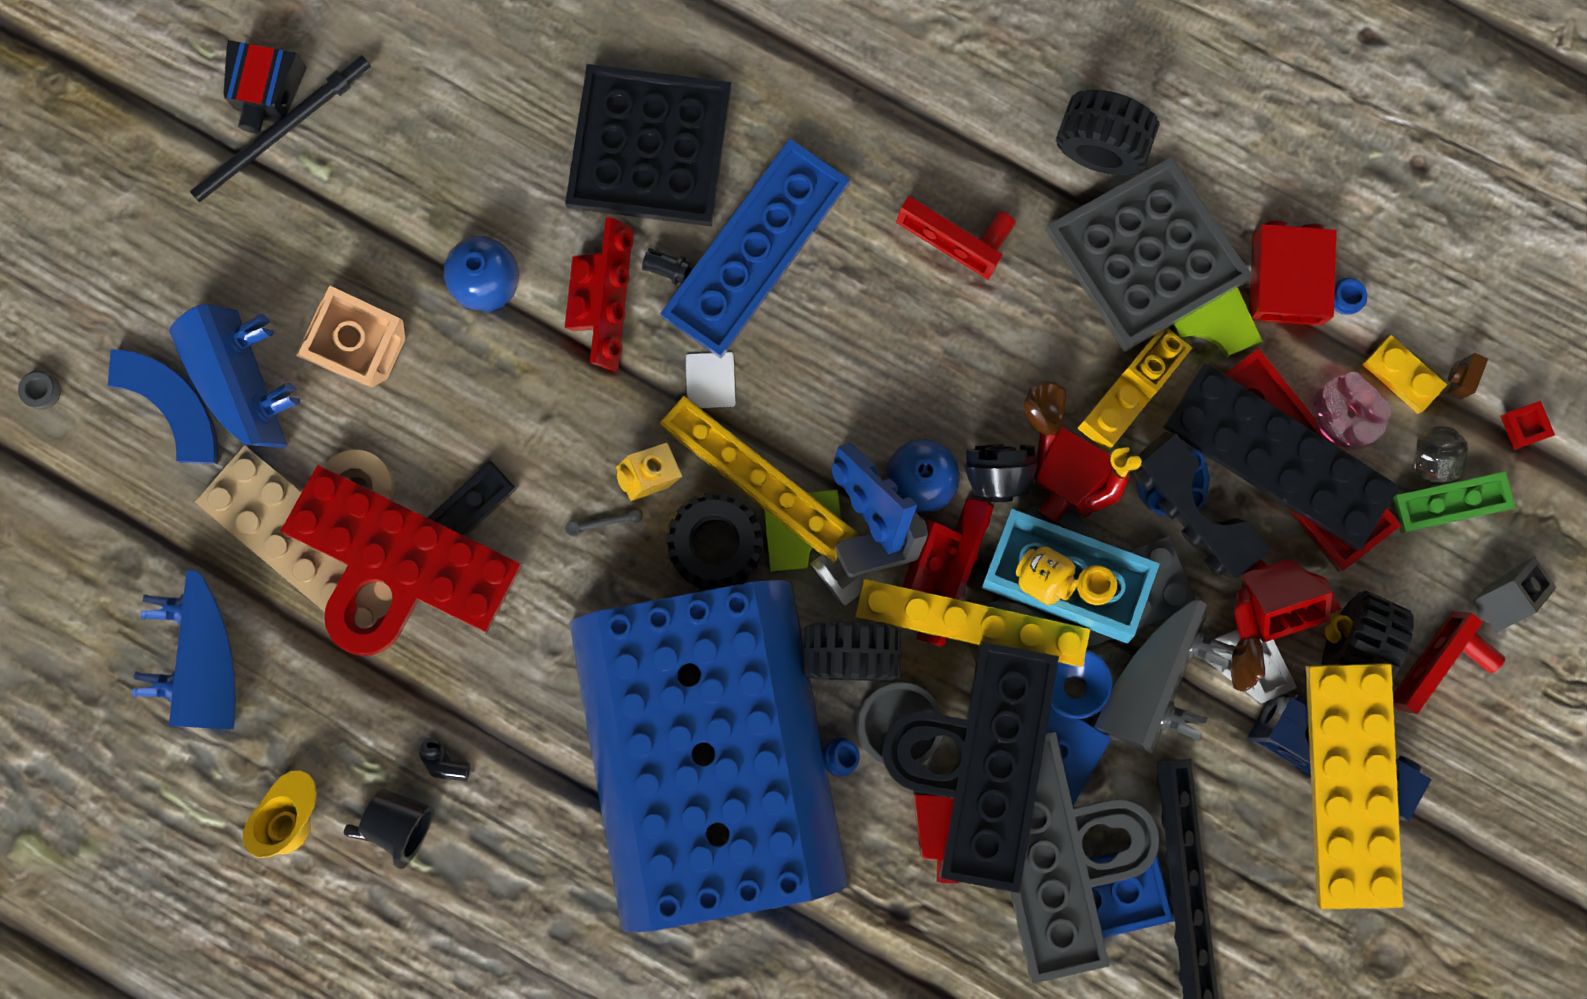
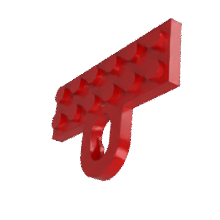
M318 464L280 530L284 535L347 565L327 602L324 620L326 630L333 642L345 651L360 656L375 655L392 646L402 633L418 601L487 633L522 568L521 563ZM380 582L386 584L392 592V602L386 615L378 618L373 626L360 628L355 622V614L358 610L356 599L359 591L369 583Z

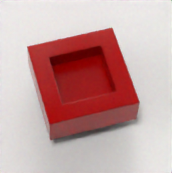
M1541 401L1500 415L1514 450L1555 436Z

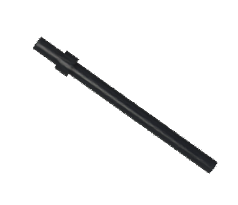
M361 55L341 72L334 71L325 78L327 83L190 190L191 194L198 202L203 201L336 94L341 96L351 88L349 84L367 71L371 65Z

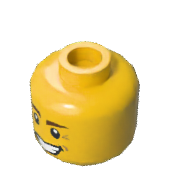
M1048 546L1027 551L1016 569V576L1019 577V587L1025 593L1045 605L1055 604L1061 598L1065 601L1068 600L1078 584V580L1074 578L1075 564Z

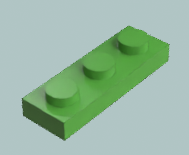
M1506 471L1395 495L1392 499L1396 518L1402 525L1399 527L1400 533L1516 508Z

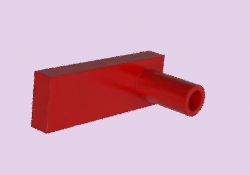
M910 196L907 197L901 206L896 220L898 225L987 280L990 279L1003 256L998 250L1016 225L1012 216L999 211L980 239Z
M1452 611L1394 691L1393 707L1398 711L1418 714L1462 652L1488 673H1494L1499 670L1506 658L1476 633L1483 621L1473 613Z

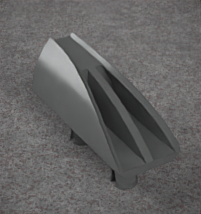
M1200 600L1189 602L1169 617L1147 639L1118 678L1111 691L1110 698L1102 708L1094 726L1097 728L1096 730L1152 754L1155 751L1162 730L1165 731L1166 728L1194 738L1196 741L1200 740L1202 734L1185 723L1206 726L1208 718L1176 707L1174 699L1189 660L1193 659L1194 656L1227 669L1229 660L1214 651L1232 655L1235 649L1234 645L1202 635L1203 631L1201 629L1208 614L1206 603Z

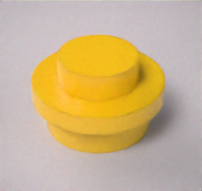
M1092 565L1085 568L1077 579L1078 593L1089 604H1105L1113 598L1117 591L1115 575L1111 570L1101 565Z

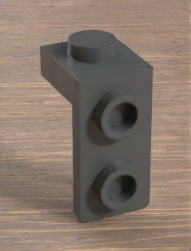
M915 511L902 549L889 555L881 543L876 542L871 534L838 542L835 551L849 578L918 560L928 537L927 525L923 518L918 517Z

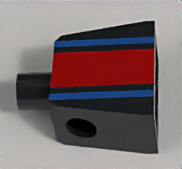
M228 40L223 94L224 99L235 110L241 111L238 123L240 129L258 134L261 132L264 116L281 119L288 113L306 71V66L297 53Z

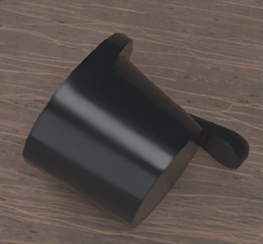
M381 789L368 804L359 827L347 824L344 828V835L349 838L374 843L393 855L395 867L403 869L412 861L420 849L433 820L434 808L392 791Z

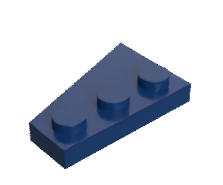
M852 443L839 446L832 465L834 480L838 485L843 486L851 499L854 510L863 516L870 527L872 537L876 542L881 543L887 554L889 555L901 550L917 503L910 497L902 499L896 493L898 492V486L891 479L883 481L878 476L876 465Z

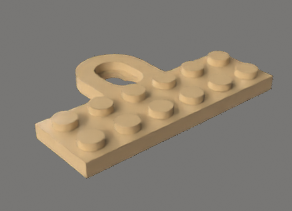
M244 445L195 503L325 612L327 602L347 565L280 532L302 491L250 447ZM347 450L336 454L324 464V468L350 481L354 478L364 479L367 483V489L393 501L395 483L392 472L386 463L374 454L363 450ZM380 582L369 583L359 591L356 599L358 610L355 614L357 626L369 628L374 625L378 618L386 615L392 602V592L386 584Z

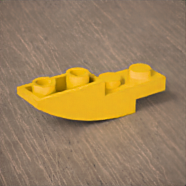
M1169 328L1155 334L1097 403L1078 429L1108 452L1150 399L1159 391L1191 351L1192 347Z

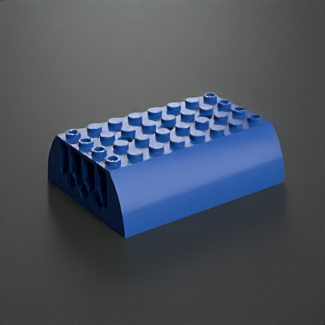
M771 580L744 583L600 610L580 616L569 622L622 931L652 932L813 901L841 891L849 885L828 770L823 761L824 749L811 680L803 674L804 643L791 581ZM689 663L697 665L701 671L700 681L692 687L682 685L678 678L680 668ZM698 743H709L715 750V759L708 766H700L693 760L692 751ZM716 822L725 824L730 832L729 840L721 846L711 844L706 836L707 828Z

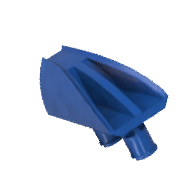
M211 304L195 306L181 315L171 325L169 332L190 379L213 415L233 436L245 445L285 448L287 443L276 414L300 403V398L288 397L297 389L291 383L286 382L268 393L251 345L273 336L274 330L263 328L270 323V320L265 315L258 314L255 318L242 324L238 310Z
M186 570L184 594H181L180 598L149 596L148 594L143 596L144 603L161 606L162 609L141 611V619L178 621L180 631L175 671H172V675L135 671V680L153 683L154 686L132 689V697L169 698V702H171L169 726L234 729L236 704L235 674L225 623L216 599L205 579L195 570Z

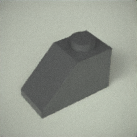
M1534 556L1485 587L1474 601L1477 604V611L1480 617L1486 623H1490L1494 630L1498 632L1537 613L1557 587Z

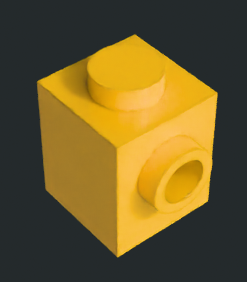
M667 442L630 454L616 467L619 486L624 492H627L630 501L668 489L682 477Z

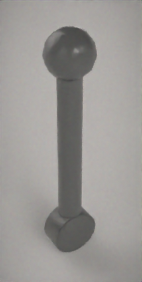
M634 508L627 514L579 524L576 521H570L566 524L565 530L568 535L577 536L583 530L625 521L638 523L642 520L643 513L640 509Z

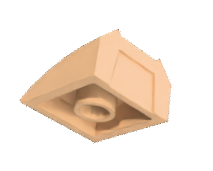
M329 285L319 302L296 356L373 388L388 379L406 340L403 320Z

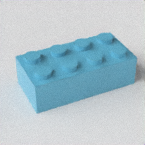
M1011 509L982 589L1128 643L1135 636L1160 563ZM1048 546L1075 564V579H1078L1080 573L1089 566L1101 565L1108 568L1116 577L1117 591L1109 602L1102 605H1093L1080 597L1076 587L1068 600L1065 601L1061 598L1055 604L1045 605L1025 593L1019 587V577L1016 576V569L1027 551Z

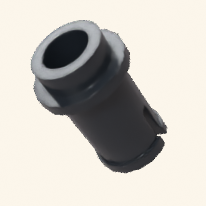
M653 248L648 249L642 262L643 271H649L669 278L672 284L675 285L685 281L692 267V263L686 261L684 256L676 258L656 251Z

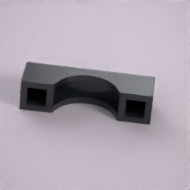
M1164 432L1137 455L1141 458L1142 462L1141 466L1134 473L1135 478L1145 489L1149 491L1152 488L1161 498L1157 502L1161 510L1170 519L1173 520L1176 517L1184 527L1181 530L1184 538L1194 548L1201 547L1208 556L1204 559L1205 563L1218 577L1224 575L1236 580L1271 551L1247 521L1232 518L1225 521L1212 522L1201 514L1195 505L1192 495V481L1200 462L1176 433Z

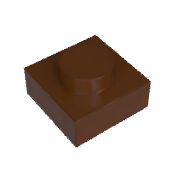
M1473 353L1460 361H1456L1448 375V381L1451 382L1447 394L1462 400L1476 393L1488 358Z

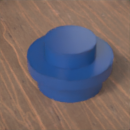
M1343 278L1335 283V311L1343 315H1353L1365 306L1367 291L1360 281L1353 278Z
M835 738L825 745L823 761L830 774L837 777L847 776L859 764V750L853 742L845 738Z

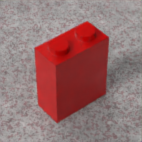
M1268 221L1254 232L1251 249V274L1253 277L1250 279L1249 313L1253 321L1323 326L1334 317L1337 230L1324 229V225L1317 223L1292 227L1287 226V223L1284 221Z

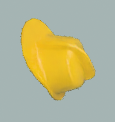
M301 770L290 771L282 775L272 785L245 823L242 836L243 845L248 853L258 858H267L276 854L291 853L304 844L310 833V815L315 807L317 797L316 784L309 774Z

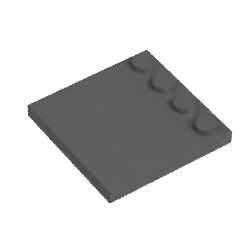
M1172 157L1052 222L1046 228L1047 234L1124 352L1237 287L1249 282L1253 277Z

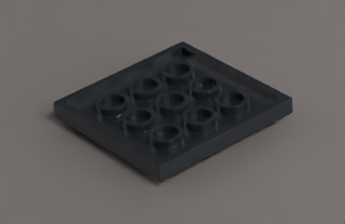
M587 64L566 194V207L569 209L712 227L732 89L731 82Z

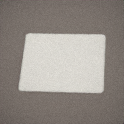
M726 352L722 359L713 353L687 354V398L699 408L734 407L735 379L733 353Z

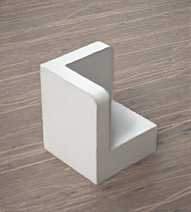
M820 555L810 563L835 598L845 606L860 595L863 579L874 581L869 573L849 578L839 559L835 564H832L824 556Z

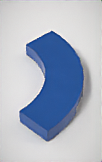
M111 349L108 386L141 394L159 408L167 419L174 435L176 461L191 464H218V443L214 424L194 388L182 376L153 358L126 350Z

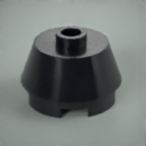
M987 444L975 446V450L966 449V462L963 463L974 495L990 497L991 502L1013 501V497L1026 495L1030 492L1039 461L1035 460V446L1022 444L1020 445V450H1016V447L1004 446V444Z

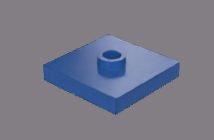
M1050 707L1046 733L1056 732L1072 805H1074L1111 738L1080 719L1063 717Z

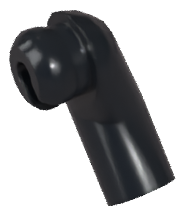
M427 738L421 743L419 756L432 777L462 782L468 781L470 763L452 761L438 739Z

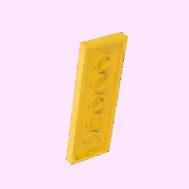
M1391 664L1306 666L1317 907L1320 909L1403 908Z

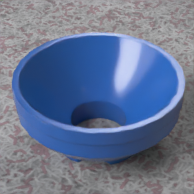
M1086 650L1083 667L1058 663L1051 708L1063 717L1071 719H1083L1098 713L1106 705L1112 691V677L1105 662L1098 655ZM1070 678L1081 679L1086 685L1085 695L1078 699L1068 697L1063 687L1066 680Z

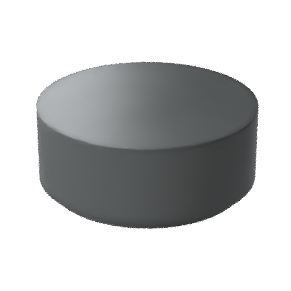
M32 371L21 379L18 394L26 405L44 410L57 403L61 395V386L54 376L43 371Z

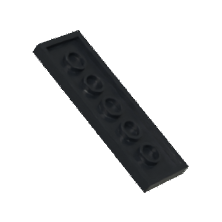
M1206 363L1201 366L1162 427L1170 433H1176L1187 444L1355 551L1362 549L1400 488L1396 483Z

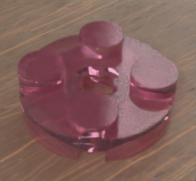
M1350 372L1345 376L1333 378L1318 390L1314 398V406L1318 404L1319 416L1315 419L1320 431L1332 443L1343 448L1353 446L1361 449L1380 439L1387 428V419L1392 414L1390 403L1382 398L1381 394L1372 384L1364 380L1356 372ZM1346 405L1355 411L1356 416L1350 418L1347 415L1349 408Z

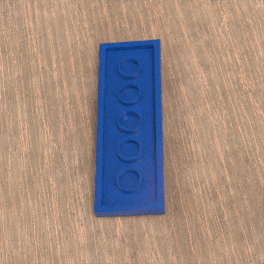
M789 139L660 313L661 317L722 359L848 187L850 179Z

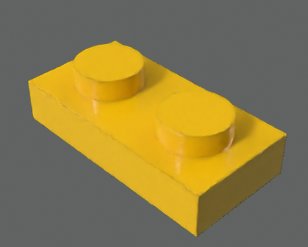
M1392 335L1385 338L1362 364L1417 414L1423 412L1447 386L1442 379Z

